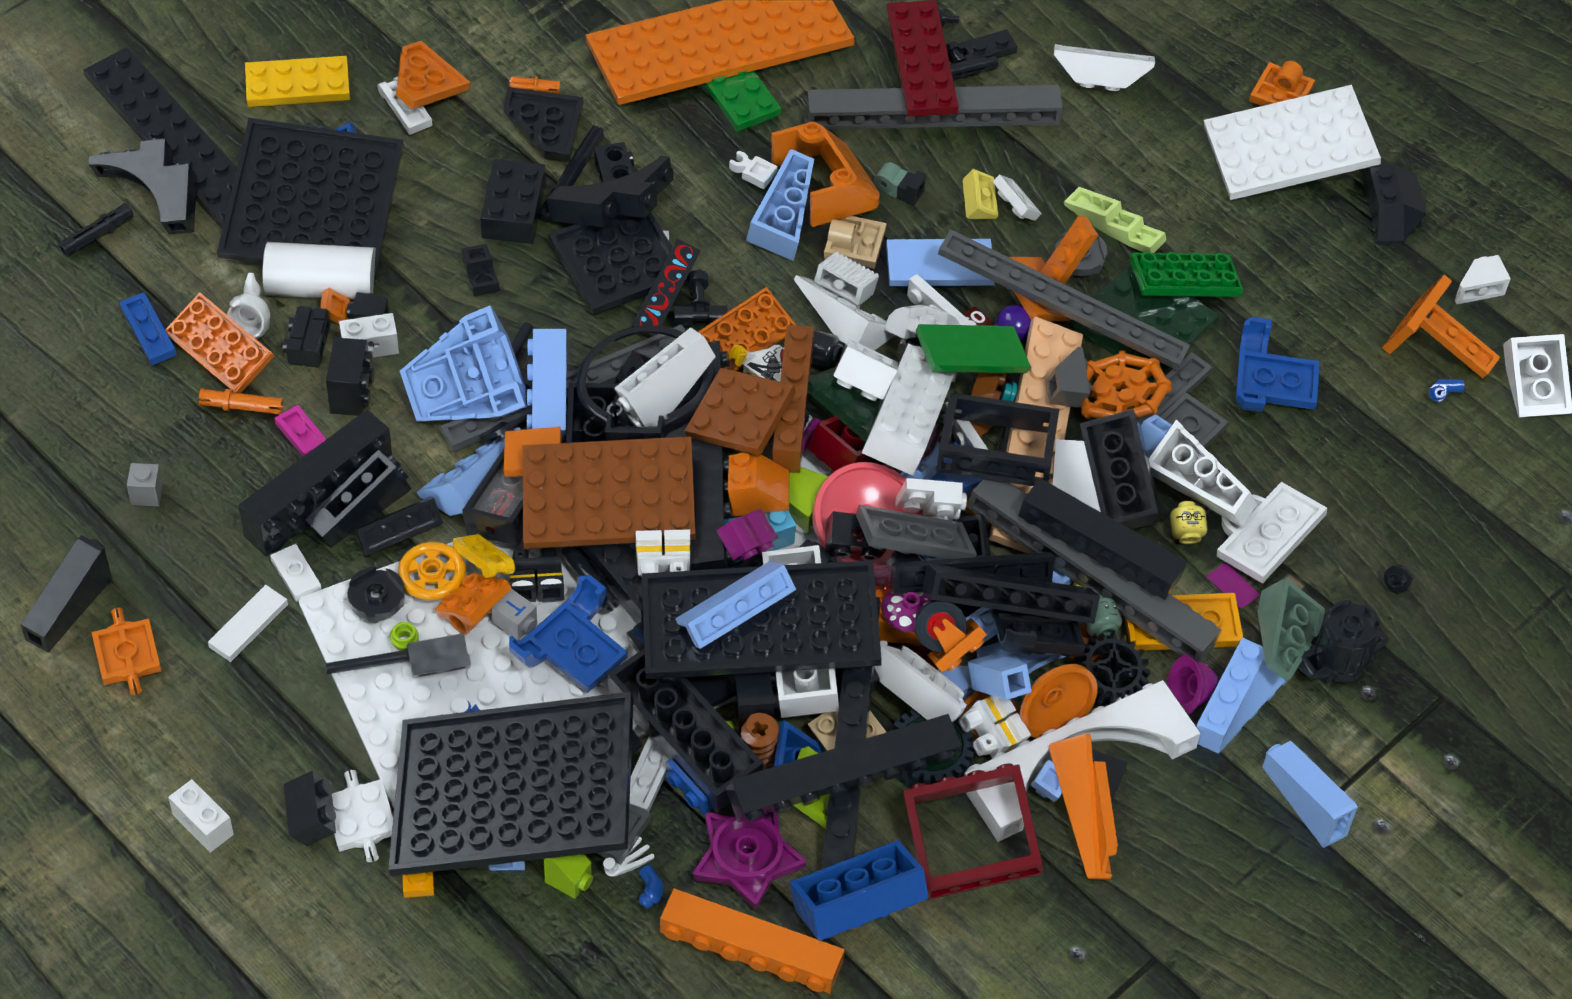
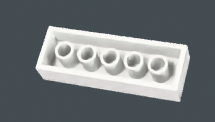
M908 343L862 453L913 476L925 452L955 372H932L923 348Z
M819 545L762 552L763 565L769 561L784 565L821 563ZM834 668L776 672L781 718L839 711Z

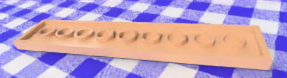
M1034 316L1030 322L1025 354L1031 368L1028 373L1020 374L1015 402L1060 409L1049 475V483L1053 484L1056 439H1065L1070 406L1049 404L1046 380L1066 357L1077 347H1081L1083 334ZM1043 423V426L1048 427L1049 423ZM1010 427L1005 452L1044 458L1047 433ZM1036 472L1035 477L1043 478L1044 473ZM1010 483L1020 491L1025 492L1027 494L1033 487L1028 485ZM991 524L989 540L1027 554L1033 553Z

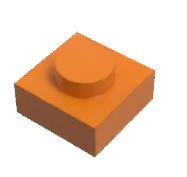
M328 288L322 292L320 308L327 309L330 314V320L339 324V321L347 320L348 318L347 307L350 299Z

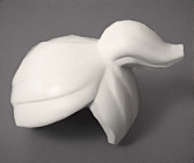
M248 273L244 285V294L236 296L230 301L227 315L258 340L269 329L270 310L266 302L259 297L260 286L255 280L254 273Z

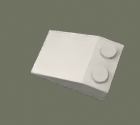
M1564 334L1517 337L1506 341L1503 344L1505 366L1518 418L1572 414Z
M849 339L833 376L838 378L836 382L843 387L851 389L852 386L863 390L861 395L873 401H876L877 398L883 400L898 370V362Z

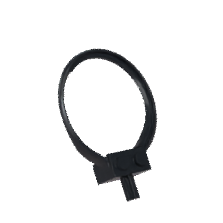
M655 325L627 328L603 339L585 357L577 376L578 398L590 419L605 429L607 441L666 438L670 432L688 423L713 382V368L710 363L703 372L702 385L696 396L684 406L666 414L668 419H664V416L659 415L657 427H619L614 425L613 415L597 406L587 393V370L595 355L610 342H616L628 336L654 333L677 339L683 332Z

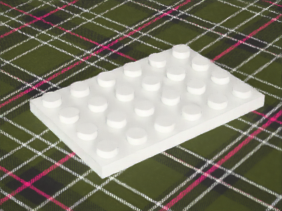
M1352 85L1204 120V127L1230 200L1381 164L1380 154Z

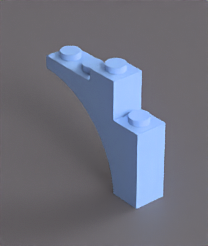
M999 642L978 648L976 650L978 659L968 661L972 689L1005 700L1030 693L1032 691L1029 674L1045 664L1066 656L1054 653H1032L1031 655L1007 654Z

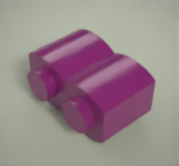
M762 509L740 516L717 530L733 561L742 558L743 562L758 553L762 555V552H767L774 548L772 542L778 539L776 532Z

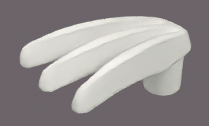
M639 837V839L637 840L629 854L640 844V842L642 841L641 837ZM645 845L627 856L621 865L616 863L613 858H606L603 862L604 870L609 876H618L648 863L655 856L650 854L633 862L649 849L650 846Z

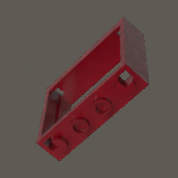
M1002 764L995 770L987 772L975 770L968 773L965 777H945L940 779L938 783L930 785L919 783L903 791L918 863L924 868L929 897L927 900L1045 874L1020 764ZM1014 782L1031 855L931 878L916 804Z

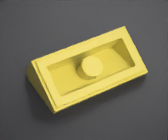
M975 169L971 170L963 178L966 217L968 219H996L998 217L995 184L993 183L994 177Z

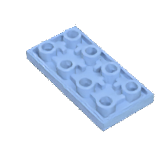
M945 239L887 240L886 242L889 286H908L909 279L916 274L930 286L994 285L995 282L938 255L939 248ZM972 239L992 249L991 239Z

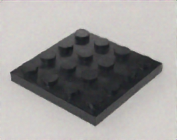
M651 212L645 218L617 215L606 227L574 224L548 234L550 244L593 315L648 295L672 249L671 243Z

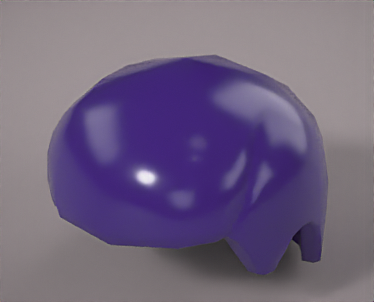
M1010 305L1002 309L994 322V326H1014L1019 340L1025 343L1031 319L1023 306Z

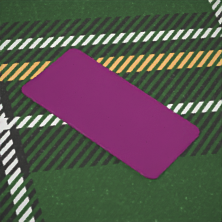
M1227 563L1222 564L1207 575V578L1223 593H1235L1237 606L1240 609L1260 595Z

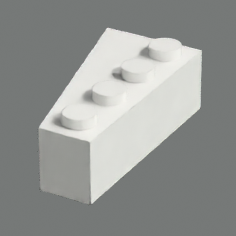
M1177 420L1149 458L1153 477L1241 527L1257 506L1250 491L1225 469Z

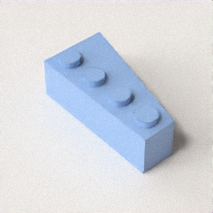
M790 149L750 222L746 241L794 261L812 174L813 158Z

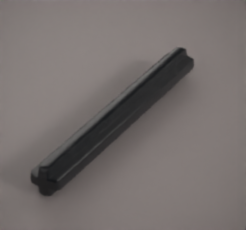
M596 125L591 127L551 193L559 186L574 185L594 153V147H597L604 137L602 127ZM546 199L539 210V218L550 222L551 216Z

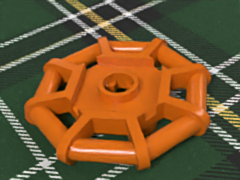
M1119 351V354L1098 361L1090 360L1087 362L1088 381L1092 377L1096 379L1095 383L1091 385L1089 397H1094L1097 401L1092 403L1086 398L1080 407L1082 415L1087 419L1092 417L1099 419L1128 411L1127 408L1134 406L1133 409L1138 418L1146 415L1153 416L1158 412L1157 408L1165 395L1172 390V382L1166 378L1160 367V361L1156 358L1148 359L1127 354L1125 351ZM1126 364H1127V365H1131V366H1135V367H1139V368H1142V369H1141V370H1136V369L1128 368V367H1126ZM1153 375L1156 383H1149L1147 378ZM1153 394L1151 399L1147 400L1148 396Z

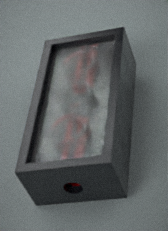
M503 449L462 512L468 535L479 534L485 539L518 547L523 539V476L505 477Z

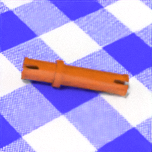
M201 388L199 392V399H201L199 400V406L221 407L223 411L238 409L278 415L283 412L282 403H284V398L234 393L231 389L216 391Z

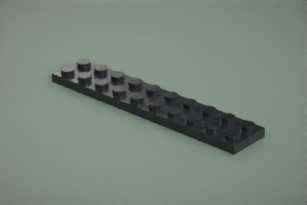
M127 47L83 69L84 75L142 141L152 138L166 139L174 151L173 165L175 163H184L191 166L197 175L196 201L223 229L237 169L231 160Z

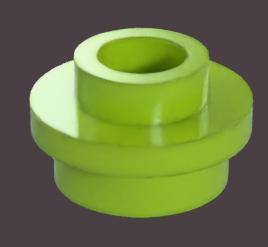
M408 622L396 624L390 632L391 644L400 650H407L408 643L418 642L419 640L418 630ZM403 636H408V637H409V638H406V639H400V638L403 637Z

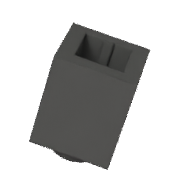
M1077 347L1055 368L1046 380L1049 404L1080 407L1084 400L1089 397L1091 384L1087 378V359L1084 358L1083 347Z

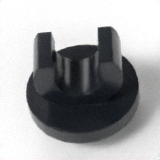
M1393 565L1386 570L1384 581L1391 591L1401 593L1411 586L1415 575L1413 573L1410 574L1408 569L1402 565Z

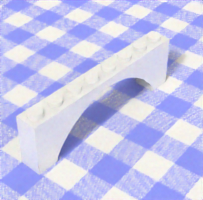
M1162 680L1156 684L1149 683L1142 687L1143 690L1130 696L1125 695L1126 697L1123 699L1119 697L1115 703L1106 707L1099 706L1085 717L1073 718L1065 726L1057 730L1050 729L1043 733L1041 737L1031 742L1029 740L1024 741L1014 750L1007 753L1000 752L986 763L981 765L974 764L964 772V777L975 770L987 772L995 770L1002 764H1020L1027 792L1029 785L1043 764L1048 759L1052 760L1049 745L1053 742L1083 734H1091V742L1111 740L1138 743L1167 753L1171 759H1174L1197 747L1200 732ZM1014 782L966 793L997 842L1023 830L1024 822Z

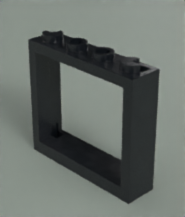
M950 392L936 471L1034 486L1037 480L1042 478L1035 477V473L1040 472L1044 473L1042 479L1049 482L1060 409ZM956 409L962 410V412L956 413ZM954 419L1047 433L1044 458L949 444ZM1043 423H1049V426H1043ZM944 458L952 459V464L944 463Z

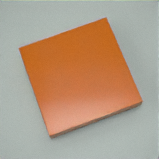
M561 427L505 431V477L523 476L522 445L562 443Z

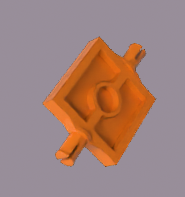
M114 608L111 610L114 624L106 629L91 632L103 684L108 685L127 681L129 693L136 695L135 685L137 694H140L142 688L139 678L162 672L149 619H144L136 622H125L123 609L117 608L119 617H117Z

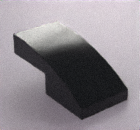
M487 244L462 248L461 253L473 295L478 296L500 291Z

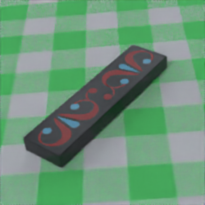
M679 239L676 240L631 327L663 325L701 250ZM643 333V335L649 338L657 335L654 333Z

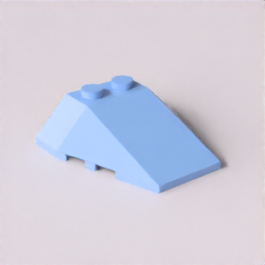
M492 306L464 316L458 325L448 333L445 332L439 337V341L428 350L425 349L400 370L417 422L503 417L527 407L526 386L513 348Z

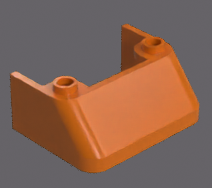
M808 122L771 133L772 164L781 166L790 149L808 157L821 155L832 171L830 175L831 187L810 192V225L812 227L829 223L832 219L839 220L871 211L879 206V191L848 145L821 124Z

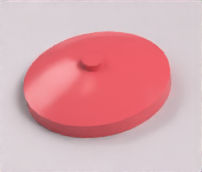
M871 462L849 464L832 473L819 489L812 510L814 530L821 545L825 548L826 520L833 511L855 514L859 505L905 512L903 509L895 508L896 496L906 478L887 466ZM923 510L911 514L923 516ZM887 549L880 558L873 560L874 572L891 569L886 562L891 558L895 550ZM856 555L837 557L838 562L866 561L861 559V556Z

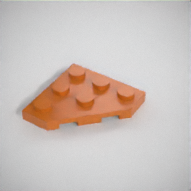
M418 41L402 47L396 96L411 109L469 90L471 82L424 42Z

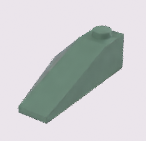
M1287 578L1262 590L1258 607L1266 666L1285 681L1291 679L1302 662L1304 652L1310 649L1312 646L1311 641L1314 637L1318 636L1325 613L1324 607Z

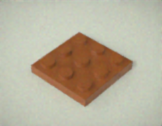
M720 368L687 425L685 434L687 437H691V439L761 456L796 393L794 385Z

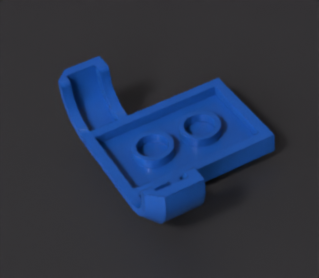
M1257 317L1247 319L1244 322L1239 351L1236 403L1241 410L1260 413L1263 412L1265 403L1315 410L1318 397L1320 361L1267 354L1272 320Z
M580 576L577 587L570 598L524 638L517 641L512 635L509 637L510 653L524 665L535 667L547 660L587 694L607 677V673L618 667L628 658V651L590 621L602 606L606 596V587L592 576Z

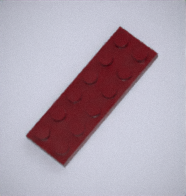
M936 0L887 3L886 11L907 117L958 114L959 106Z

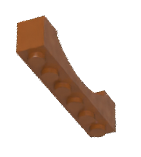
M786 325L780 382L794 385L796 393L775 429L773 461L788 469L789 472L800 473L806 401L813 355L814 327Z

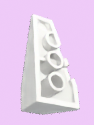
M798 275L795 276L794 281L832 333L845 343L844 348H846L849 339L875 351L895 336V334L884 330L886 320L875 314H869L860 310V306L838 297L839 295L815 283L812 279Z

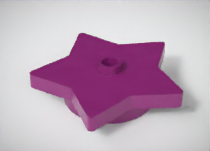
M775 811L766 813L763 819L748 823V820L738 822L736 816L729 817L706 813L705 822L710 848L693 872V879L695 881L730 885L753 909H757L773 880L805 868L806 859L782 839L779 831L778 815Z

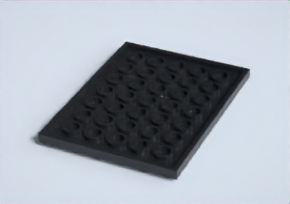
M623 692L403 720L388 867L391 876L628 849L634 705L632 693Z

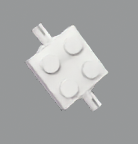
M350 770L353 779L351 781L350 774L346 771L344 777L348 788L332 794L333 808L336 813L335 838L338 849L341 852L354 847L364 848L366 861L373 862L370 852H372L374 861H377L379 856L375 844L384 838L392 836L393 815L383 779L359 784L357 772Z

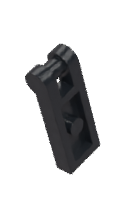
M1007 29L961 43L950 42L946 45L948 57L952 58L951 63H958L992 53L998 59L1017 53L1018 47Z

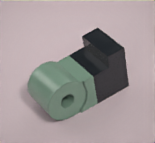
M886 162L873 181L875 186L882 192L887 193V195L915 206L925 191L927 174L918 170L913 174L901 169L894 163Z

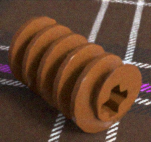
M765 713L751 714L747 722L742 726L741 739L763 762V770H766L775 763L779 728L772 716Z

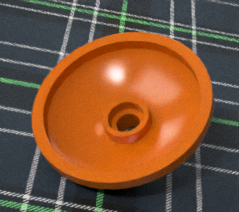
M1077 664L1058 666L1041 675L1031 685L1032 692L1025 694L1020 709V718L1031 736L1037 739L1050 729L1057 730L1065 726L1073 718L1087 716L1097 697L1098 687L1094 675L1084 666Z

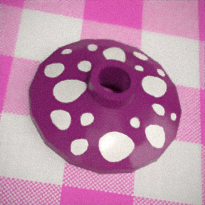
M889 591L882 603L883 616L897 630L908 633L915 632L914 621L917 612L923 605L932 600L923 592L893 594Z

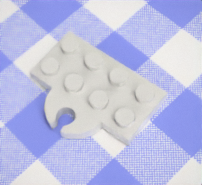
M1283 482L1266 499L1252 495L1257 506L1242 527L1222 516L1221 525L1229 538L1217 549V557L1261 583L1266 581L1327 514V507Z

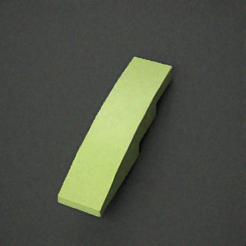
M1078 187L1064 201V205L1075 214L1086 216L1092 226L1139 251L1155 253L1166 241L1165 232L1144 225L1142 216L1122 210L1121 201Z

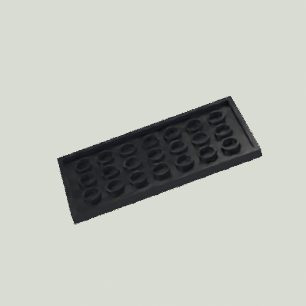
M873 560L784 565L796 590L701 649L695 647L686 627L678 625L675 619L759 567L642 573L646 679L882 666Z

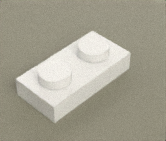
M998 175L993 181L999 189L997 192L999 196L1012 204V211L1019 218H1028L1035 221L1042 214L1013 179Z

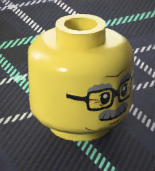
M1184 501L1179 503L1178 507L1170 512L1171 533L1180 543H1198L1206 535V512L1202 507L1195 505L1192 501Z

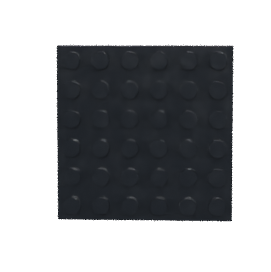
M248 118L218 246V258L263 264L267 242L376 248L374 280H376L404 146L403 140Z

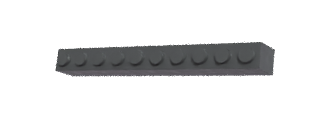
M1059 85L955 87L959 106L958 114L907 117L902 88L808 90L807 93L808 122H816L826 129L1060 125L1063 106Z
M983 479L972 491L968 508L977 514L984 515L985 520L1031 552H1051L1055 556L1054 568L1081 587L1090 588L1098 595L1103 596V598L1113 599L1121 615L1180 656L1187 654L1193 660L1201 662L1215 646L1221 629L1212 621L1196 613L1189 605L1182 603L1170 594L1166 600L1152 595L1143 587L1126 580L1117 572L1100 565L1091 557L1077 552L1070 545L1053 538L1049 533L1027 523L1023 518L1019 517V511L1027 493L1020 491L1008 482Z

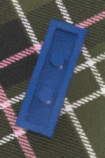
M144 292L119 302L120 308L151 366L177 356L171 340Z

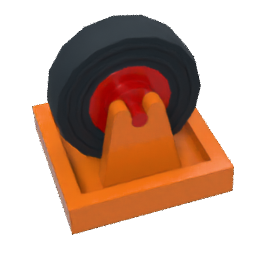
M932 600L926 603L917 612L914 621L917 638L921 644L932 650L928 656L942 673L945 670L951 671L962 662L961 657L968 651L974 652L984 643L983 638L987 636L972 618L966 621L962 610L951 602Z

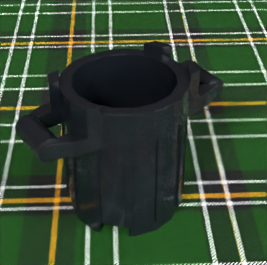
M1351 600L1340 601L1333 605L1324 616L1315 645L1302 656V662L1299 666L1310 680L1319 679L1323 683L1328 684L1332 681L1348 683L1358 680L1363 676L1369 664L1373 662L1375 654L1380 652L1389 641L1381 626H1379L1380 620L1376 612L1367 604L1359 605L1352 603Z

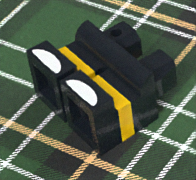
M555 547L540 549V557L529 558V550L515 549L512 557L515 571L513 574H510L509 578L511 588L528 601L536 602L535 581L537 580L539 602L565 600L561 556H557Z

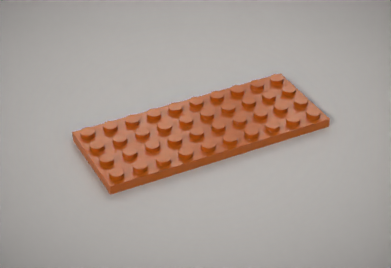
M722 0L586 34V43L618 105L712 82L714 78L722 76L727 78L738 75V72L746 70L751 72L853 46L854 36L832 0Z

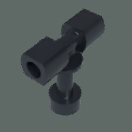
M693 270L689 273L687 283L688 288L693 290L694 300L689 306H674L673 324L674 326L681 324L682 326H693V321H708L709 325L728 312L727 305L710 306V302L705 300L704 290L709 286L707 272Z

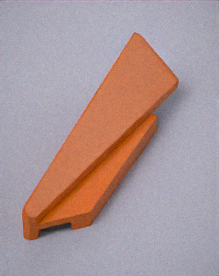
M1083 734L1053 742L1049 745V751L1088 879L1110 880L1112 873L1109 856L1116 855L1118 843L1106 762H1093L1091 734Z

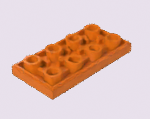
M765 287L698 331V333L703 335L707 342L720 341L723 351H728L729 355L734 345L744 347L747 352L769 349L785 340L786 325L796 324L769 289ZM729 358L730 367H726V369L739 371L744 367V364L737 366L735 364L736 359Z
M200 292L165 329L169 338L234 393H242L275 357L271 351Z

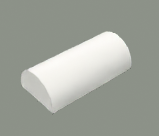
M267 242L263 259L264 294L266 296L321 299L322 292L328 288L350 300H354L356 292L373 294L376 248Z

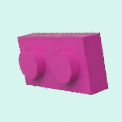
M299 405L275 417V423L302 457L326 440Z

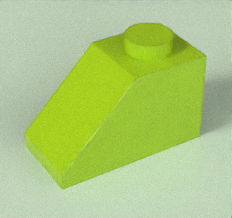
M584 854L544 859L545 883L576 899L581 891L585 892L591 885L593 880L591 861Z

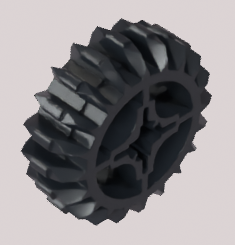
M1114 632L1110 633L1108 639L1104 633L1099 634L1097 639L1092 636L1087 641V644H1085L1084 655H1075L1074 657L1075 664L1087 668L1096 679L1098 687L1097 707L1101 706L1103 702H1106L1107 706L1113 704L1119 697L1123 699L1126 697L1125 695L1130 696L1143 690L1142 687L1149 684V680L1146 678L1150 675V669L1145 668L1149 664V659L1141 658L1144 654V649H1134L1136 640L1130 644L1125 642L1126 635L1121 636L1120 640L1116 639ZM1102 653H1107V656L1104 660L1091 662V658H1093L1094 656ZM1132 679V683L1128 686L1116 688L1119 681Z

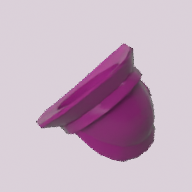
M1184 654L1175 661L1167 679V687L1187 715L1192 714L1196 707L1209 702L1219 683L1218 676L1208 664L1197 662L1187 654Z

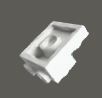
M907 478L896 496L895 508L903 509L909 513L923 510V516L950 521L953 519L958 520L960 510H965L967 495L962 493V483Z

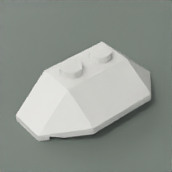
M1057 44L1054 46V56L1073 80L1086 88H1094L1095 85L1105 86L1107 90L1119 91L1120 88L1130 86L1154 68L1155 65L1154 56Z

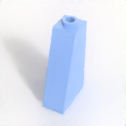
M1292 741L1283 745L1276 744L1266 752L1262 768L1320 845L1325 848L1346 837L1358 809L1356 803Z

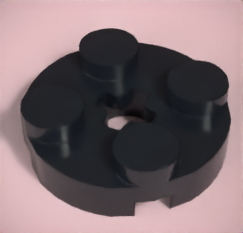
M376 567L365 568L356 573L349 582L347 591L348 604L357 616L365 618L368 623H377L380 620L393 616L405 604L404 583L401 577L391 569L385 568L386 571L376 570ZM372 590L376 592L383 591L380 597H371Z

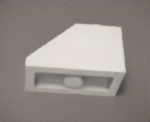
M1499 255L1484 256L1473 261L1460 283L1454 300L1456 304L1505 295L1511 278Z

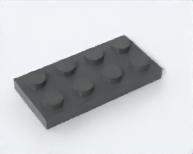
M859 505L855 513L868 545L875 549L882 550L885 548L896 550L903 554H920L932 559L936 557L943 559L972 558L977 555L962 522Z

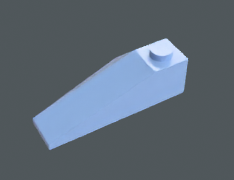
M500 436L492 444H483L476 449L477 454H473L455 463L456 469L445 475L440 473L417 491L418 496L422 499L433 497L438 509L449 516L461 513L463 515V508L505 448V439Z

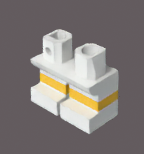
M661 530L636 531L638 575L642 577V573L690 571V530H664V555H662Z
M991 695L982 701H977L959 719V724L963 731L969 732L975 729L978 733L979 738L973 742V747L978 756L990 754L993 758L1000 752H1008L1015 749L1020 743L1026 741L1031 736L1018 713L1012 715L1016 709L1010 699L1005 700Z

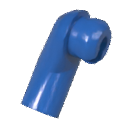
M1438 379L1429 389V396L1433 401L1440 402L1450 392L1463 393L1464 380Z
M646 865L639 871V875L646 884L644 893L639 896V901L645 908H651L654 903L658 904L661 900L664 884L652 865Z

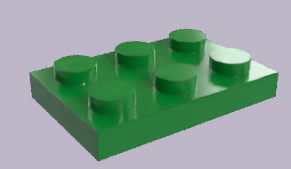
M746 70L738 72V75L727 78L722 76L712 79V82L703 84L737 132L781 115L782 108L755 71L747 72Z

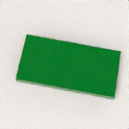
M1143 252L1131 253L1129 259L1142 296L1241 297L1243 293V287L1230 254Z
M919 324L915 330L932 372L1028 373L1031 368L1014 326Z

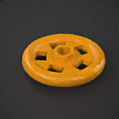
M426 542L414 546L404 554L398 566V575L404 583V589L410 595L423 600L443 599L447 594L456 591L461 586L462 580L466 576V564L462 555L452 546L440 542ZM425 554L427 558L418 564L415 559ZM440 554L449 558L446 564L438 559ZM417 571L420 579L412 581L409 573ZM446 571L455 573L451 581L444 579ZM425 584H438V588L425 589Z

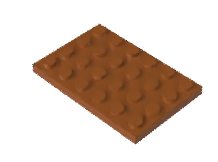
M691 437L522 445L524 549L636 543V531L661 530L662 541H664V530H690V540H696Z

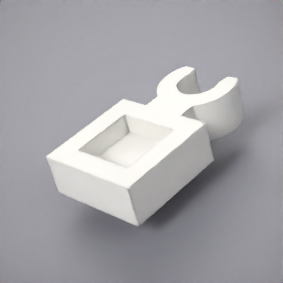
M741 151L736 153V160L739 162L729 161V169L736 173L742 172V179L762 189L766 188L778 170V166L758 156H755L753 160L748 159V156Z

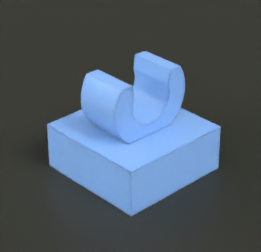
M1048 759L1034 778L1031 786L1043 798L1048 797L1055 802L1062 794L1054 763Z

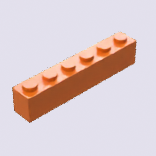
M675 888L660 917V933H663L671 940H682L692 944L701 951L710 950L718 953L726 960H738L749 964L754 970L774 973L784 981L799 982L815 992L824 991L831 994L843 964L845 950L843 948L818 941L815 938Z

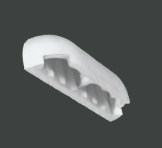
M880 641L882 666L874 667L880 682L927 720L949 714L952 722L960 717L967 704L963 700L964 692L956 684L909 648L903 646L900 650L887 646V641Z

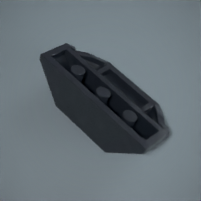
M1386 162L1360 169L1377 245L1403 244L1426 216L1417 174Z

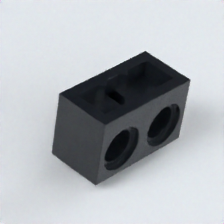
M625 142L594 147V165L600 183L615 180L636 172L632 168L634 167L633 154L631 151L627 152Z

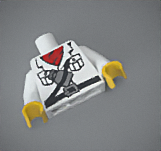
M740 345L732 347L729 358L736 359L735 364L737 366L744 364L743 373L780 382L784 352L782 346L774 345L769 349L747 352Z

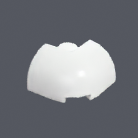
M914 305L895 309L889 315L884 330L907 339L918 337L915 330L919 324L959 325V321L953 315L935 307Z

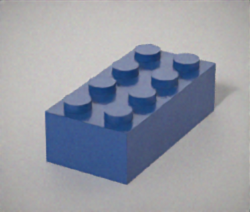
M899 840L789 882L795 912L818 941L832 938L836 934L851 928L860 927L864 923L877 918L886 917L890 913L905 907L914 906L918 902L929 898L924 868Z

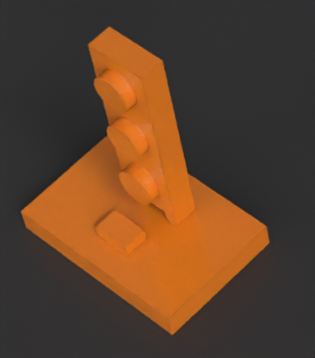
M1078 216L1046 264L1042 257L1009 258L1065 284L1098 237V234L1086 216ZM1013 291L1031 320L1036 316L1049 322L1073 321Z
M1443 275L1419 297L1383 345L1382 349L1391 354L1421 327L1480 377L1484 378L1489 374L1500 356L1436 304L1452 282L1446 275Z

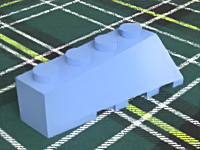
M1242 637L1197 723L1196 728L1200 732L1199 745L1219 754L1241 731L1244 724L1258 713L1261 706L1275 695V692L1281 685L1287 682L1266 666L1263 646Z

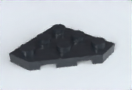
M508 87L503 106L504 114L545 158L570 161L584 104L583 97Z

